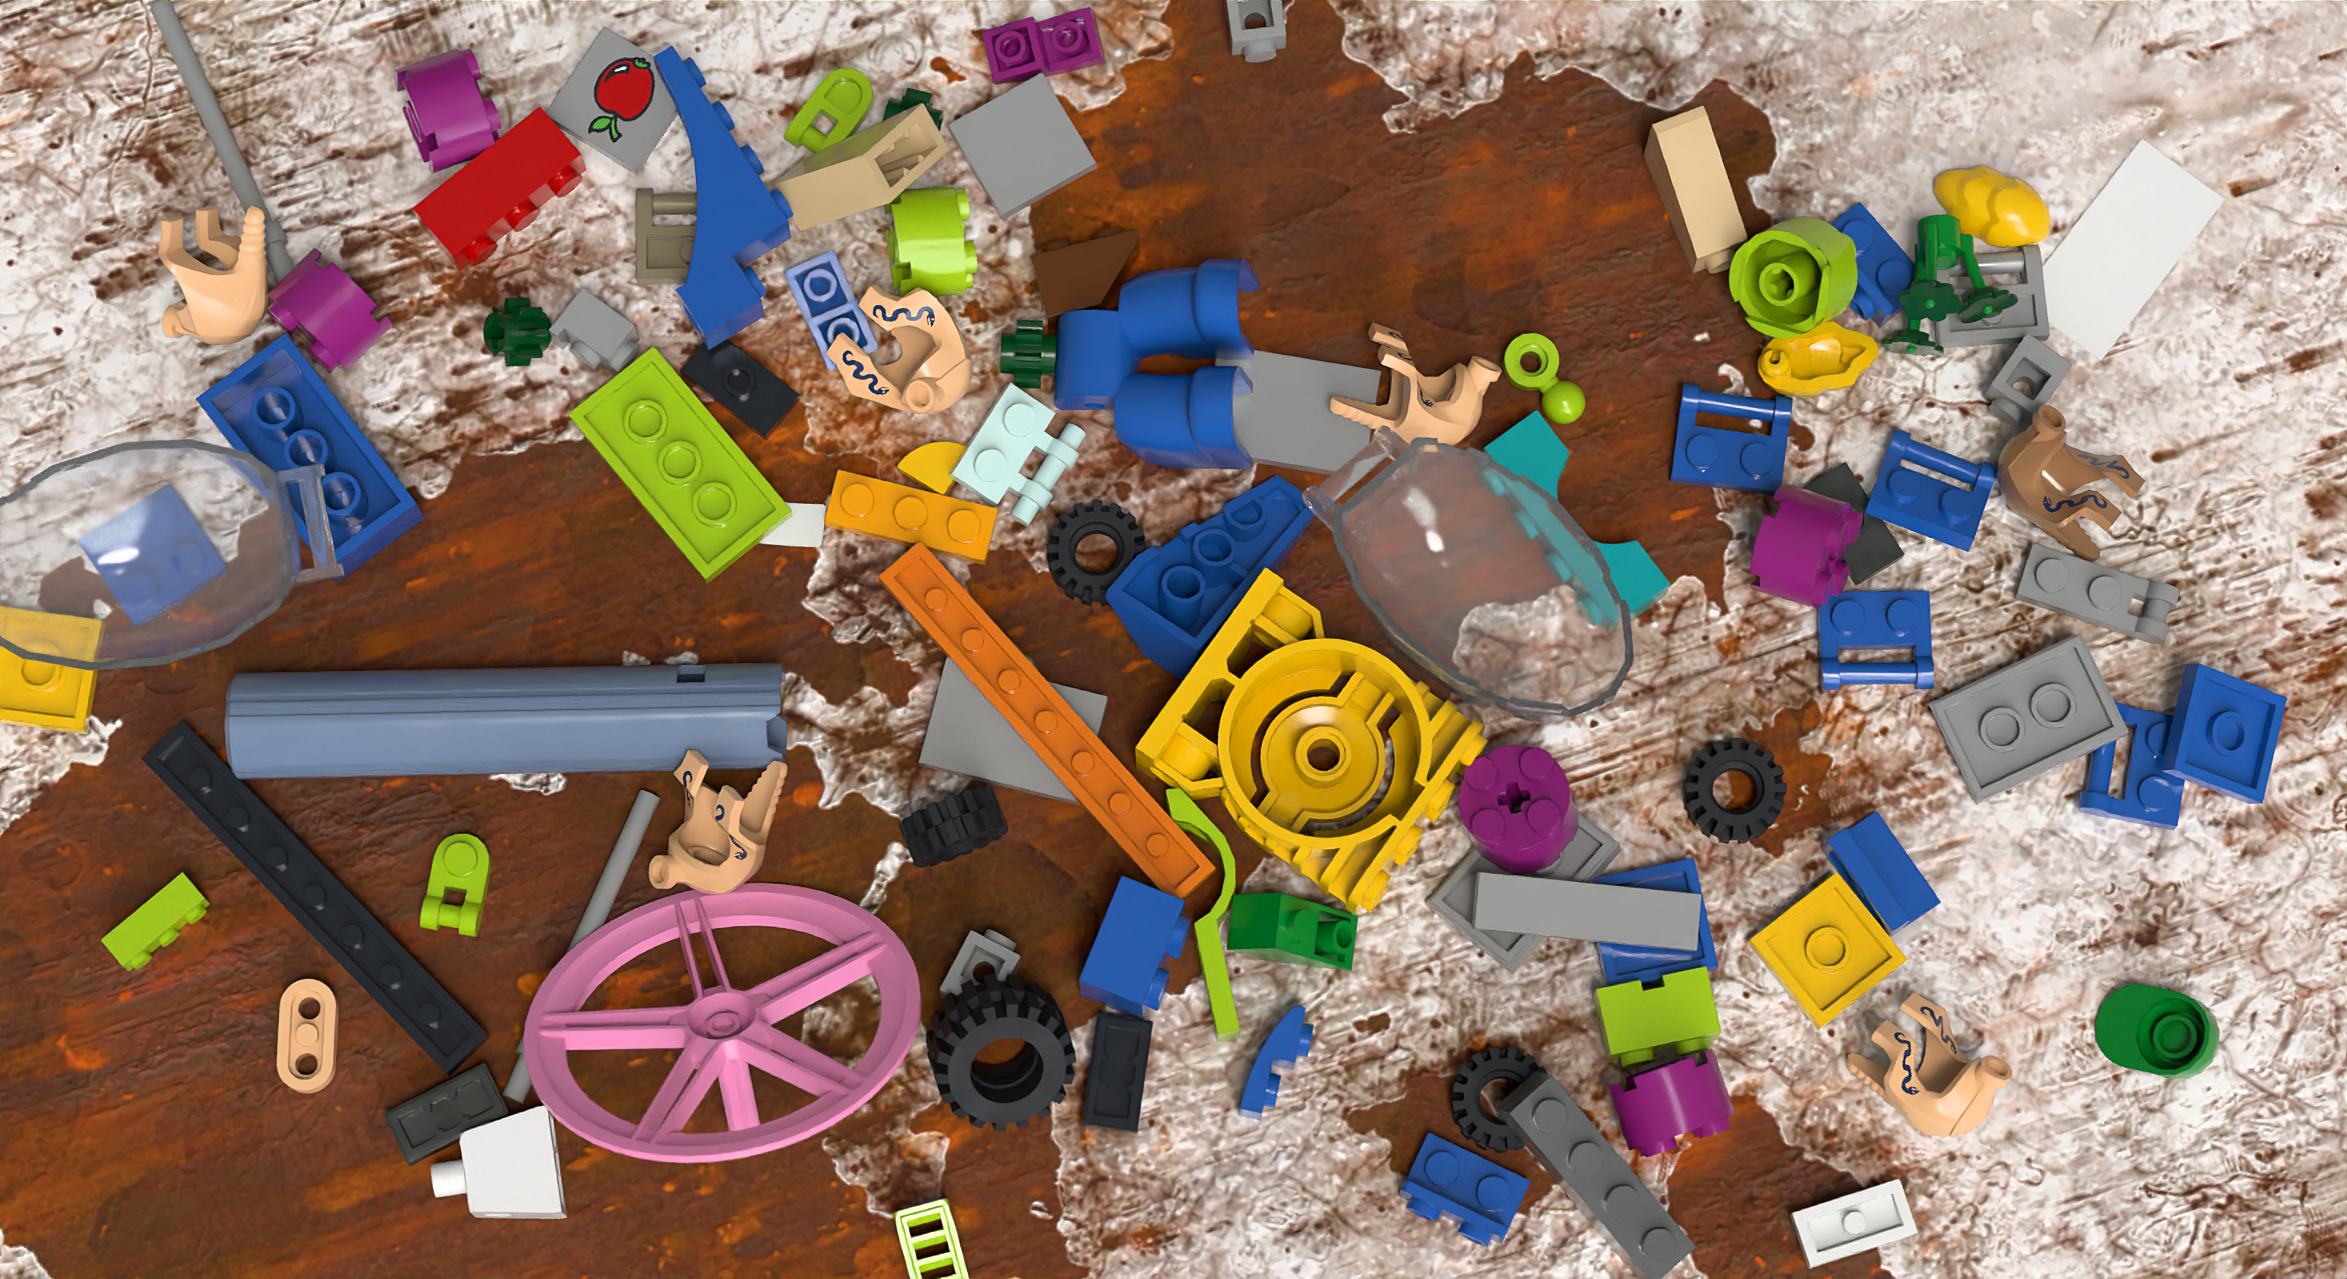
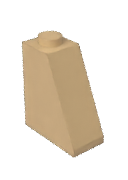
M922 103L802 159L773 185L775 188H778L793 212L792 218L799 230L802 231L890 203L945 155L949 148L925 105Z
M1700 106L1652 124L1643 157L1692 273L1707 268L1709 273L1712 274L1731 267L1735 253L1748 241V237L1704 106Z

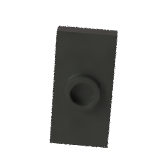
M1846 462L1803 487V489L1849 502L1852 510L1863 513L1859 535L1854 544L1848 543L1843 557V563L1848 564L1850 567L1849 576L1855 586L1903 558L1904 552L1884 521L1864 513L1869 497Z
M483 1063L383 1115L407 1164L412 1166L459 1142L462 1132L509 1117L511 1113L488 1066Z

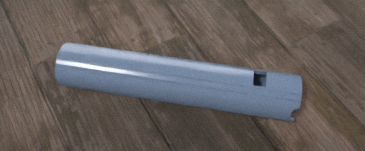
M783 662L707 665L237 673L228 683L226 692L225 744L227 760L231 765L232 772L238 779L676 771L682 764L688 750H697L709 762L707 768L709 770L767 769V766L773 761L786 764L787 718L779 714L781 711V682L785 681V670Z

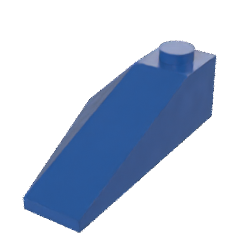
M1275 475L1225 504L1222 512L1198 526L1194 522L1180 530L1179 536L1158 549L1152 546L1138 554L1106 591L1105 598L1144 656L1183 681L1266 567L1273 573L1278 570L1318 514L1322 504L1278 475Z

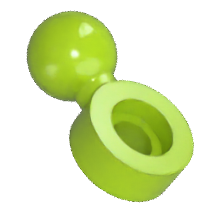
M1536 333L1518 336L1509 344L1503 356V370L1506 378L1519 389L1526 391L1539 389L1543 394V412L1551 421L1557 424H1570L1576 421L1585 409V396L1580 387L1575 383L1560 381L1555 375L1559 367V354L1555 345L1545 336ZM1525 355L1535 356L1540 364L1539 370L1534 373L1524 371L1520 365V359Z

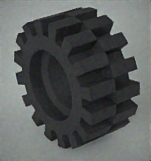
M1093 500L1092 506L1084 507L1083 502L1074 505L1073 512L1068 514L1065 511L1059 516L1058 525L1052 526L1049 533L1050 540L1047 543V558L1049 571L1053 575V581L1058 588L1062 587L1065 590V596L1071 600H1074L1075 597L1081 599L1082 605L1092 606V602H1101V606H1107L1110 604L1105 598L1106 591L1137 555L1146 550L1145 535L1142 527L1137 526L1136 518L1130 512L1127 514L1123 513L1120 505L1111 503V507L1103 506L1102 500ZM1103 534L1115 542L1119 550V556L1111 569L1102 573H1091L1084 570L1078 564L1075 551L1079 542L1086 536Z
M1731 738L1727 743H1722L1721 740L1712 743L1709 749H1703L1697 755L1684 780L1683 790H1685L1683 804L1685 809H1689L1690 821L1694 826L1698 824L1703 828L1702 834L1710 838L1711 835L1719 837L1720 843L1729 844L1730 840H1738V844L1747 843L1752 837H1760L1773 825L1785 803L1784 796L1787 793V782L1783 783L1782 776L1784 771L1781 764L1776 766L1773 761L1775 755L1768 749L1766 752L1761 751L1757 748L1759 743L1752 740L1748 744L1740 743L1741 738ZM1728 771H1739L1746 774L1752 780L1756 789V797L1754 803L1749 808L1734 812L1724 809L1717 803L1713 794V785L1716 778Z
M984 786L977 787L972 791L967 789L961 791L956 796L952 794L944 797V800L940 802H932L926 805L925 809L914 811L911 813L912 816L905 817L899 823L900 830L916 868H925L929 865L930 867L936 866L943 861L955 860L960 855L965 856L973 853L972 850L983 848L989 845V842L998 840L1009 829L991 786L985 788Z
M1499 1047L1489 1048L1485 1053H1477L1471 1057L1466 1065H1463L1453 1084L1450 1107L1453 1110L1452 1117L1455 1125H1459L1462 1135L1468 1141L1470 1139L1478 1144V1148L1485 1151L1489 1148L1496 1150L1495 1153H1506L1507 1150L1515 1149L1517 1151L1522 1149L1525 1145L1505 1121L1494 1120L1483 1111L1480 1104V1093L1483 1087L1495 1079H1507L1519 1086L1535 1071L1548 1074L1543 1066L1539 1067L1534 1062L1536 1058L1528 1053L1526 1056L1520 1054L1516 1048L1508 1047L1507 1050H1499Z

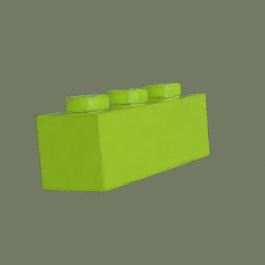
M182 872L102 938L101 941L126 970L130 971L133 968L138 970L151 960V953L160 945L166 947L179 936L178 930L188 922L189 924H194L200 920L207 912L205 908L210 903Z

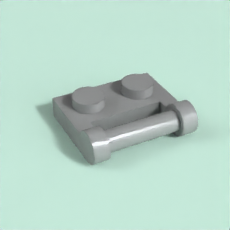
M2022 245L2020 251L1975 254L1982 275L2022 274L2024 284L1992 286L1997 287L1999 291L2009 290L2010 294H2016L2018 302L2015 305L2002 310V313L1995 317L1983 318L1973 323H1962L1956 313L1947 314L1946 319L1935 322L1937 345L1944 348L2020 343L2027 333L2039 341H2047L2050 333L2039 245ZM1963 257L1957 258L1958 263L1955 267L1947 270H1937V281L1951 284L1950 278L1969 276ZM1974 288L1955 289L1954 294L1961 296L1963 306L1968 305L1967 297L1974 292Z

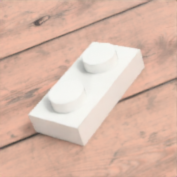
M1900 1179L1812 1206L1790 1215L1808 1269L1918 1233Z

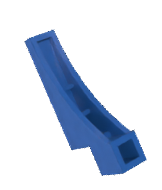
M670 46L655 55L654 61L657 74L675 104L688 136L694 158L697 185L696 235L686 283L677 288L676 293L680 307L708 350L765 316L761 297L767 294L766 290L750 266L743 270L741 268L791 238L789 221L787 219L793 216V212L778 188L769 192L758 176L764 172V169L752 148L748 144L740 148L734 140L730 131L735 129V125L723 104L719 100L711 104L701 90L707 84L696 63L691 57L682 61L674 47Z

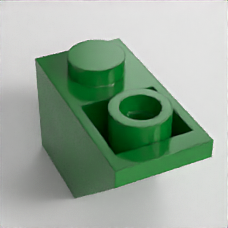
M1283 893L1233 895L1226 950L1264 961L1352 971L1358 915L1355 916L1348 912Z

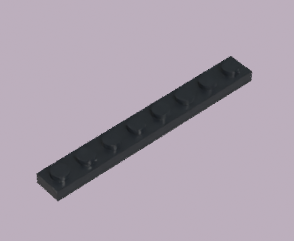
M183 720L141 758L449 1077L490 1038L252 791L234 775Z

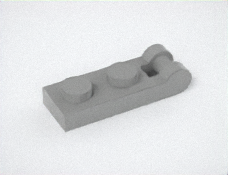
M2033 543L2029 549L2014 599L2144 642L2162 645L2165 644L2169 631V626L2165 624L2169 609L2176 608L2180 590L2163 582L2148 581ZM2132 598L2148 603L2144 617L2128 614Z

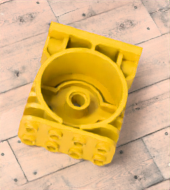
M1265 567L1136 745V768L1153 780L1157 777L1171 788L1180 787L1191 800L1220 796L1224 807L1236 822L1237 827L1257 846L1291 867V871L1299 877L1303 875L1318 885V890L1326 896L1331 894L1346 905V910L1356 916L1362 908L1371 913L1390 886L1388 883L1392 876L1388 874V871L1393 864L1396 863L1403 868L1422 841L1420 838L1424 832L1420 826L1425 819L1428 818L1435 823L1453 798L1452 793L1456 787L1452 781L1459 773L1464 777L1467 765L1470 766L1475 758L1484 755L1485 751L1483 749L1488 742L1487 739L1482 737L1485 725L1477 719L1473 722L1457 711V705L1449 700L1446 702L1440 700L1429 692L1430 687L1422 681H1419L1417 684L1407 677L1397 665L1377 651L1351 641L1325 638L1320 611L1284 587V580ZM1311 629L1313 639L1303 640ZM1255 641L1271 652L1257 661L1240 679L1232 674L1249 650L1250 642L1254 643ZM1342 674L1351 676L1337 698L1319 696L1300 700L1288 706L1272 721L1265 733L1260 753L1261 775L1268 794L1256 809L1250 802L1257 792L1250 761L1253 741L1263 721L1283 702L1309 692H1329ZM1223 700L1226 704L1220 719L1217 746L1192 727L1210 702ZM1393 705H1395L1400 712V716L1388 730L1394 751V774L1389 790L1382 802L1370 815L1354 825L1332 831H1316L1313 837L1301 835L1309 822L1334 823L1350 818L1360 812L1375 796L1382 782L1386 763L1385 747L1377 727ZM1327 747L1336 753L1339 761L1333 769L1319 771L1309 764L1308 754L1315 748ZM1209 770L1218 775V778L1202 780Z

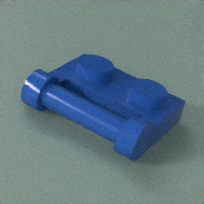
M1683 382L1670 482L1774 496L1782 485L1793 397L1776 395L1775 400L1704 391L1700 390V384ZM1696 412L1771 422L1770 436L1695 426Z
M1895 428L1864 513L1968 552L1974 541L1991 488L1994 484L1997 465L1983 461L1982 465L1976 464L1910 439L1911 433ZM1901 460H1906L1973 486L1972 491H1966L1900 466Z
M1929 591L1842 592L1840 596L1831 594L1827 604L1817 609L1821 691L1839 690V685L1914 684L1915 689H1933L1934 662L1932 657ZM1912 649L1913 662L1839 663L1838 650Z
M2115 702L2126 727L2133 729L2122 799L2113 798L2108 795L2116 740L2092 751L2086 792H2080L2077 810L2085 814L2174 830L2178 826L2185 780L2161 771L2174 715L2128 707L2125 704Z

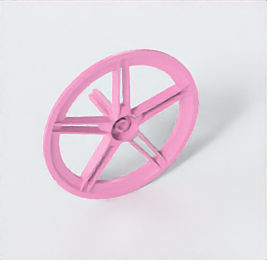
M743 883L732 892L721 895L690 890L650 902L613 919L587 936L559 961L538 989L530 1006L524 1028V1059L530 1082L545 1107L559 1122L571 1131L596 1145L637 1158L665 1162H715L743 1158L782 1148L808 1138L834 1125L872 1098L892 1077L911 1048L918 1030L921 1014L920 983L913 959L894 931L875 915L841 897L810 888L773 883ZM755 925L781 927L812 934L839 947L747 991L734 990L731 987L711 929ZM701 932L719 986L704 989L690 934ZM680 938L695 998L691 1004L678 1007L579 1012L588 996L596 987L620 966L657 945ZM867 974L872 976L881 996L882 1008L879 1028L872 1045L854 1070L770 1026ZM685 1048L639 1125L619 1119L591 1101L575 1082L567 1064V1050ZM772 1049V1050H774V1051H776V1052L782 1054L783 1056H780V1055H778V1054H776V1053H774V1052H772V1051H770V1050ZM748 1063L821 1098L792 1114L760 1125ZM694 1069H697V1073L695 1074V1076L693 1077V1079L691 1080V1082L689 1083V1085L687 1086V1088L685 1089V1091L683 1092V1094L681 1095V1097L679 1098V1100L677 1101V1103L665 1119L666 1115L671 1109L673 1103L675 1102L676 1098L678 1097L679 1093L681 1092ZM718 1076L729 1131L705 1134L680 1133Z

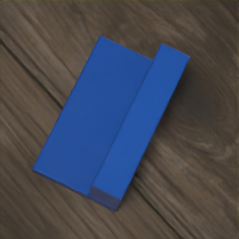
M1877 811L1849 830L1845 827L1829 838L1821 849L1838 874L1889 937L1941 903Z

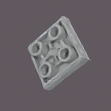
M1043 73L1036 75L948 124L950 134L1001 220L1010 217L1096 169V161Z

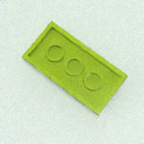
M654 346L568 413L573 424L707 584L793 516L792 510Z

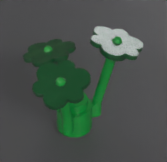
M1932 215L1922 218L1916 225L1917 244L1914 245V278L1910 285V290L1901 291L1898 299L1899 303L1904 305V315L1909 318L1908 328L1898 330L1896 337L1892 339H1881V346L1885 347V350L1888 352L1914 356L1944 354V347L1929 341V334L1920 331L1922 319L1928 318L1931 321L1939 322L1946 319L1947 314L1956 313L1962 323L1968 324L1983 318L1995 317L2001 314L2002 310L2010 308L2018 302L2017 295L2010 294L2009 290L1999 291L1997 287H1986L1974 254L1973 235L1961 234L1960 220L1951 215ZM1958 257H1963L1974 288V292L1967 297L1968 305L1964 306L1961 296L1954 294L1955 288L1953 285L1937 281V270H1947L1955 267L1958 263Z

